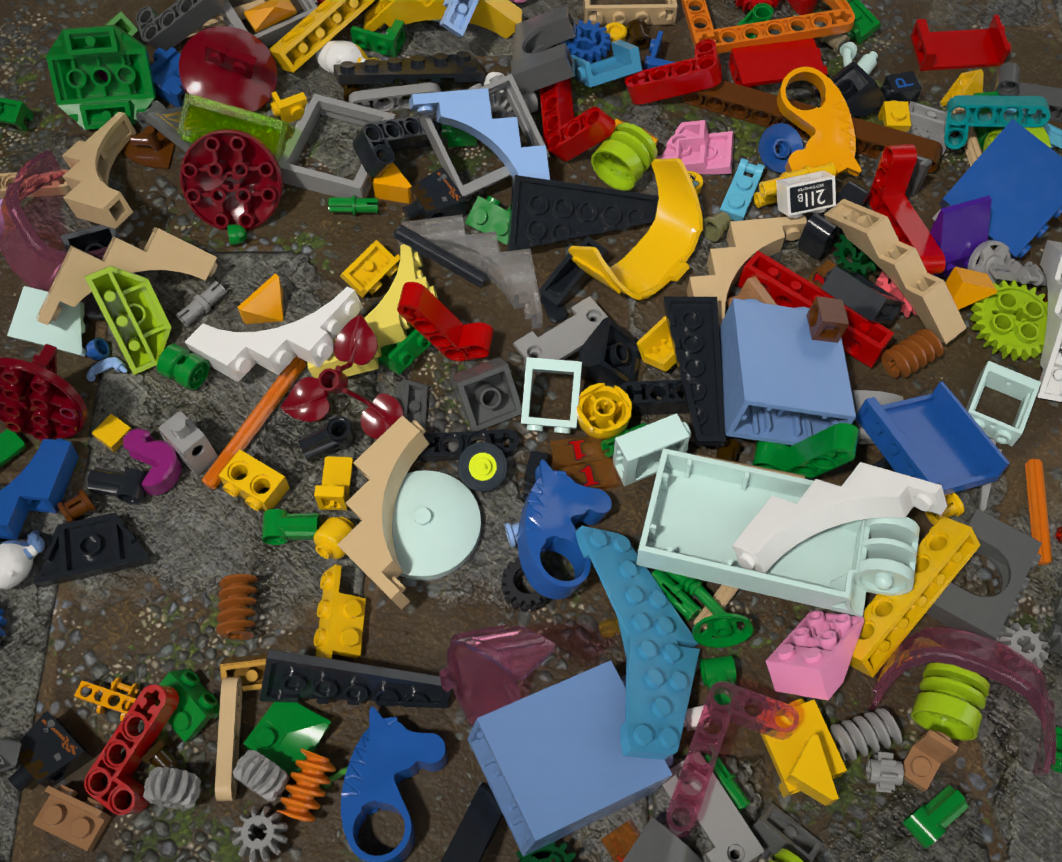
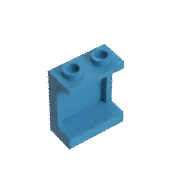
M617 40L611 42L613 57L590 64L584 59L571 55L575 62V72L572 78L588 87H593L642 71L639 49L635 45Z

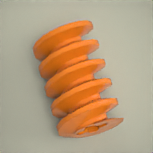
M301 748L300 752L307 759L296 760L295 764L302 771L291 772L290 776L297 783L296 785L285 786V789L292 795L291 797H281L280 801L287 808L286 810L276 811L303 822H315L316 817L309 810L320 809L321 804L314 798L325 797L326 792L319 785L330 784L331 780L324 773L335 772L336 767L329 762L330 759Z

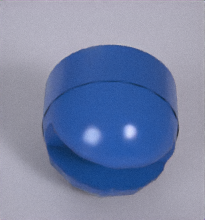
M101 337L91 340L86 345V355L92 360H102L110 354L108 343Z

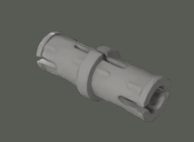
M215 281L200 295L196 294L192 298L193 301L176 314L177 318L182 324L184 323L186 327H189L204 312L207 314L211 311L210 307L227 294L225 288Z

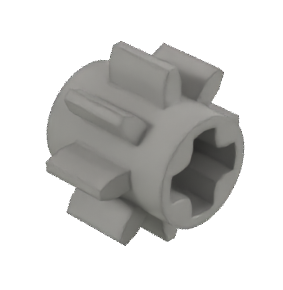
M878 752L874 754V759L867 760L866 779L868 783L876 784V792L891 793L892 790H895V785L901 786L903 783V764L901 761L893 760V753Z

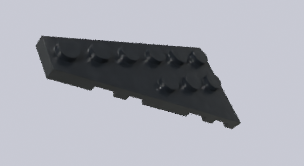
M515 175L512 182L507 253L652 224L656 217L659 196Z

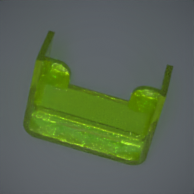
M185 93L176 133L181 135L180 139L194 143L196 139L215 130H240L261 140L279 162L288 122Z

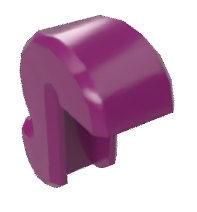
M142 428L132 429L124 436L123 445L125 449L129 450L130 457L152 466L142 482V486L147 494L157 496L170 490L178 481L182 470L181 459L176 450L168 442L162 440L155 441L150 432Z

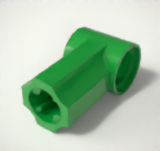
M281 509L266 510L263 516L262 542L270 545L286 544L288 540H313L314 533L321 526L319 513L289 514Z
M729 655L701 659V677L704 686L708 687L714 719H728L740 715L741 710L735 687L736 668L733 657Z
M948 785L925 806L923 804L912 812L902 824L919 844L926 849L946 832L945 828L964 813L969 806L966 803L965 797L958 790Z

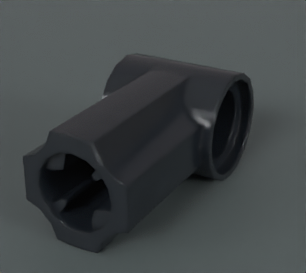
M337 416L330 419L325 427L297 440L307 462L333 450L350 448L355 442V433L346 418ZM346 430L344 435L335 436L337 432Z
M95 467L88 475L87 488L90 492L115 496L123 502L138 505L141 504L145 494L142 482L147 473L134 468H127L123 472Z

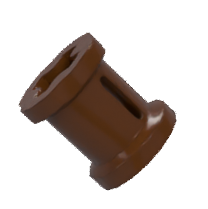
M83 488L79 490V494L64 503H57L58 508L68 522L75 521V519L88 511L94 512L97 510Z

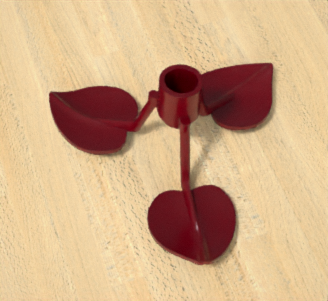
M357 315L343 327L334 344L335 357L339 361L347 363L342 366L337 365L335 370L331 368L324 369L319 374L318 379L314 377L301 379L295 384L287 399L280 406L285 413L295 419L305 422H316L326 417L330 411V402L326 398L330 396V392L335 394L343 392L369 407L361 415V427L369 437L378 439L401 416H404V411L399 401L389 394L381 393L377 395L372 403L347 388L348 378L343 371L351 368L353 362L358 365L369 363L375 357L378 350L376 334L361 315Z

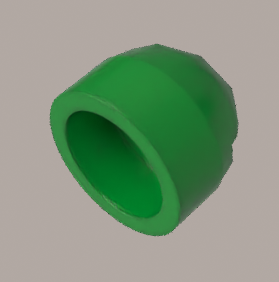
M237 224L227 225L230 245H238L246 240L247 234L243 226Z

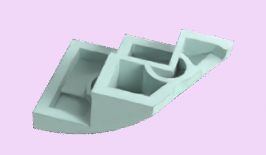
M24 286L7 336L43 347L45 344L57 347V350L85 357L86 349L82 347L81 334L85 333V324L83 322L85 315L84 303L79 302L75 307H72L60 301L58 305L62 309L57 320H51L49 325H45L37 321L36 317L48 292Z

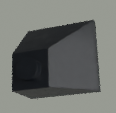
M854 61L830 78L843 95L851 116L867 117L886 101L877 82ZM816 89L814 92L821 99L820 92Z
M604 318L580 348L578 361L582 362L581 375L595 384L605 383L608 386L615 385L620 387L626 382L636 381L640 361V352L637 346L639 340L610 318Z

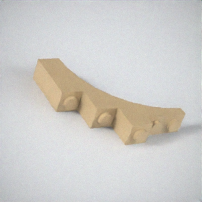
M118 112L85 142L79 140L62 155L70 167V170L63 175V178L72 189L63 198L77 218L114 229L133 213L121 192L108 186L110 169L117 155L131 139V135L137 133L125 113Z

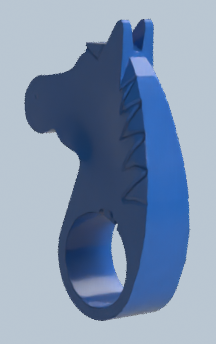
M541 460L539 466L535 469L536 482L525 500L521 513L517 538L518 555L524 574L535 591L550 599H564L571 596L589 575L591 568L590 559L584 558L578 546L574 526L578 522L588 525L599 524L611 509L612 502L611 498L603 490L579 485L566 475V471H553L544 460ZM548 549L565 556L574 568L575 580L561 581L550 576L541 564L540 553Z
M373 706L369 711V728L357 743L344 777L341 793L342 825L350 848L361 862H403L413 848L415 828L398 789V784L402 780L416 775L420 769L430 772L441 770L447 764L448 752L444 741L437 734L409 731L399 723L397 717L382 718ZM377 809L395 812L404 819L405 823L404 836L400 844L390 853L381 856L366 854L360 849L358 843L359 830L367 819L366 815L369 813L370 816L378 812Z

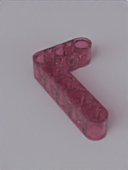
M720 681L713 684L706 698L667 810V829L681 838L692 833L730 722L776 739L785 740L794 734L799 723V715L794 707L729 682ZM725 694L729 697L730 703L720 705L716 703L714 696ZM755 705L759 708L761 714L755 717L750 716L745 712L744 707ZM777 716H785L789 719L791 726L781 728L776 724L775 718ZM713 722L720 727L721 731L718 734L712 735L707 733L703 726ZM697 752H705L709 755L711 761L708 764L700 765L695 762L693 756ZM686 782H695L701 791L697 795L691 796L684 792L682 786ZM677 812H683L689 817L690 823L685 827H678L673 823L672 816Z

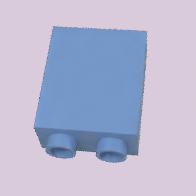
M733 298L719 327L726 436L794 445L834 424H852L856 418L842 338H840L838 343L812 340L806 317L810 308H791L762 303L756 299L741 300Z
M608 661L478 717L467 738L523 857L655 793L672 776L669 767L673 764V755L665 760L623 756L620 743V725L625 723L626 675L620 677L612 661Z

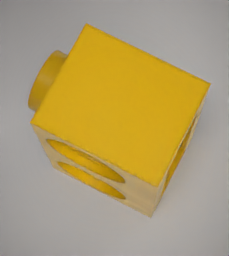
M240 449L219 474L224 485L222 487L223 490L232 497L236 498L239 495L244 498L245 503L255 511L274 509L290 488L285 476ZM247 474L244 479L236 480L238 476ZM270 488L266 493L258 494L261 489Z

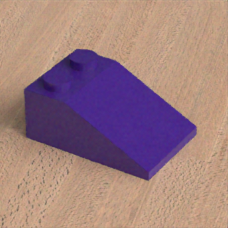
M989 195L940 210L930 233L944 253L946 266L943 273L933 274L934 276L949 277L954 267L968 269L969 259L973 251L981 243L988 240L992 202ZM979 255V257H978V259H977L976 264L979 263L980 255Z

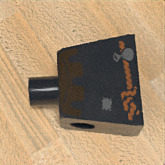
M443 167L414 184L410 188L412 202L402 206L407 220L421 216L426 225L430 227L466 216L465 199Z
M46 711L20 741L21 747L18 761L22 766L8 780L20 792L34 780L45 788L47 786L53 787L90 762L94 757L56 716Z

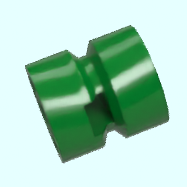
M175 343L168 345L163 350L157 362V372L171 381H176L177 384L190 391L198 389L204 383L210 369V363L207 359L191 353L188 349Z

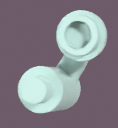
M852 42L844 43L839 49L843 57L844 67L851 63L857 54V46ZM871 51L869 54L863 55L857 64L869 75L877 65L876 59L878 54Z

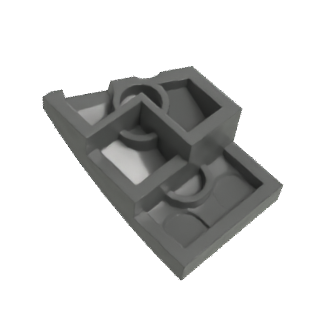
M652 817L622 862L703 861L682 840Z

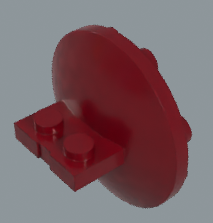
M216 26L198 32L185 44L179 59V78L185 93L199 108L218 117L237 119L251 116L269 103L272 98L271 93L275 92L277 84V67L269 49L256 36L239 28Z
M220 129L207 133L189 147L181 164L180 183L188 205L200 219L217 229L228 230L225 227L229 224H240L246 231L256 228L274 213L281 200L283 178L278 161L261 140L247 132L235 129Z
M45 344L41 353L37 352L34 355L32 363L15 358H0V420L5 423V427L12 432L22 431L33 435L40 441H43V439L68 438L81 431L87 420V407L79 393L68 382L57 375V347Z

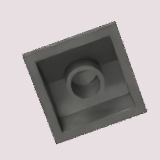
M500 357L449 376L458 403L472 431L483 430L522 414V406L508 363Z

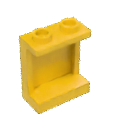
M804 699L795 700L786 705V710L778 713L776 709L765 711L758 715L759 719L753 726L755 732L760 731L779 775L781 783L778 787L783 798L801 792L785 782L805 742L812 735L818 734L832 779L842 776L847 771L815 699L804 702Z

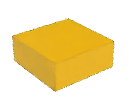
M110 414L92 432V435L110 450L116 452L123 444L124 436L132 429L113 414Z

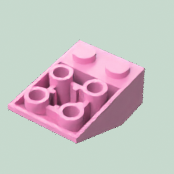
M810 611L766 660L775 691L829 700L844 682L864 618L848 614Z

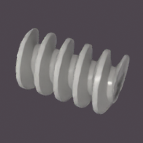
M878 708L874 713L866 712L863 717L855 716L852 721L846 719L841 722V726L836 723L832 724L829 729L844 764V754L846 753L852 761H855L857 759L856 750H859L861 755L866 757L868 756L867 746H870L873 752L877 753L880 751L879 742L886 749L891 747L890 738L897 745L902 743V735L894 717L884 708Z

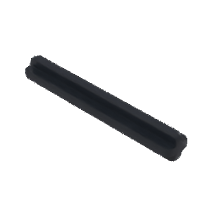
M399 225L396 228L393 237L478 287H482L488 275L403 225Z

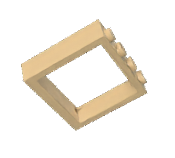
M583 0L584 23L591 20L593 25L597 22L600 25H607L613 22L627 25L634 19H643L646 25H675L677 0H666V4L591 5V0Z

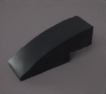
M589 236L579 245L596 247L605 262L610 258L608 250ZM570 253L567 254L537 291L557 307L569 300L592 278L572 260L573 256Z

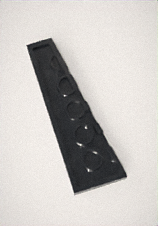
M460 51L457 54L450 55L437 53L434 56L427 57L414 55L411 58L404 59L391 57L388 60L382 61L368 59L359 63L344 61L333 65L334 75L338 84L394 83L396 79H401L408 83H417V80L420 78L429 79L431 83H441V78H454L455 82H485V72L473 54L467 51Z
M664 296V311L696 446H724L726 435L717 297Z
M268 649L259 701L298 703L299 698L317 699V704H329V699L347 700V705H359L363 701H375L378 706L446 709L453 688V678Z

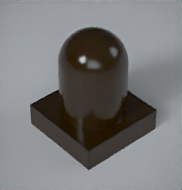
M161 739L141 758L146 764L150 765L152 763L155 767L178 768L177 760L166 750L168 745Z

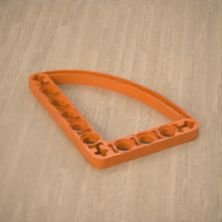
M681 0L694 48L703 39H713L718 53L731 52V48L846 33L852 29L855 20V14L846 0H823L833 10L714 29L705 0ZM699 6L701 9L693 11L689 7ZM823 22L826 26L817 27L814 23ZM697 23H703L706 25V27L696 28L694 25ZM798 25L801 26L803 30L795 31L791 27ZM776 29L780 31V34H770L769 30ZM754 33L758 37L750 39L746 37V34ZM732 37L734 41L725 42L723 41V38Z

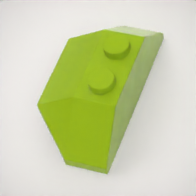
M111 265L84 276L133 375L156 366L172 327L148 278Z

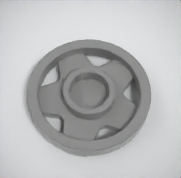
M988 240L981 243L973 251L969 259L968 269L986 273L992 283L1000 284L1002 280L995 279L989 269L992 264L1007 266L1008 260L1011 259L1009 247L996 240ZM997 245L994 250L990 246ZM979 255H980L979 263L976 264L977 259H978V257H979Z

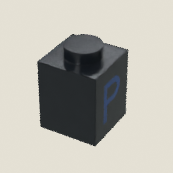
M913 71L887 75L883 86L880 88L886 101L908 102V105L910 101L916 103L922 89Z

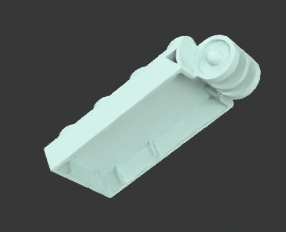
M663 448L638 549L636 565L863 617L866 592L893 596L909 593L913 589L920 527L908 517H884L852 521L821 531L800 542L782 555L766 573L744 569L737 561V556L732 547L734 542L771 496L797 504L814 481Z

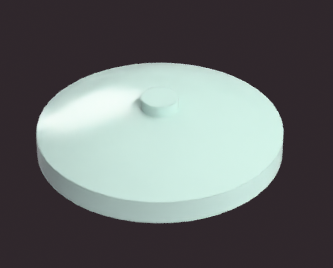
M427 470L406 474L398 491L392 519L394 548L403 573L399 576L413 580L437 579L460 568L475 551L481 534L480 510L471 491L456 478L445 473Z

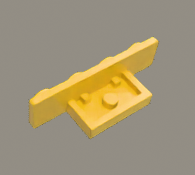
M337 564L324 572L320 581V588L323 589L322 600L317 608V616L320 617L319 628L314 635L315 656L332 659V654L357 658L361 655L366 598L339 593L342 566Z

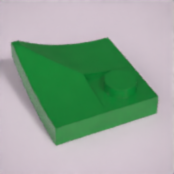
M274 702L243 745L248 750H255L264 755L293 779L290 776L291 772L302 771L295 764L296 760L307 759L300 752L301 748L314 753L331 726V721L299 703Z

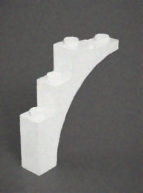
M346 287L332 301L314 313L295 322L257 332H232L202 324L185 343L192 353L207 359L210 367L237 382L256 363L279 375L296 356L319 368L334 352L333 340L338 336L343 327L358 315L363 306L356 291Z

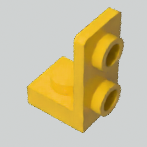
M325 457L321 486L315 485L314 493L319 510L348 511L346 502L349 500L353 459L351 457Z

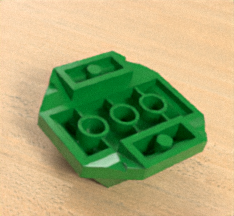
M116 25L65 28L61 31L46 55L57 106L77 121V124L84 130L100 129L118 112L125 113L132 126H134L137 122L136 114L139 111L144 112L156 97L147 46ZM98 70H103L107 73L108 81L99 78Z

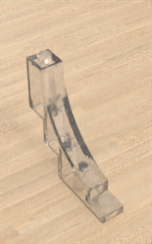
M462 215L401 222L403 226L488 275L487 278L502 290L514 309L524 308L525 319L531 320L532 329L542 328L543 313L531 249L499 252L496 231L465 235Z

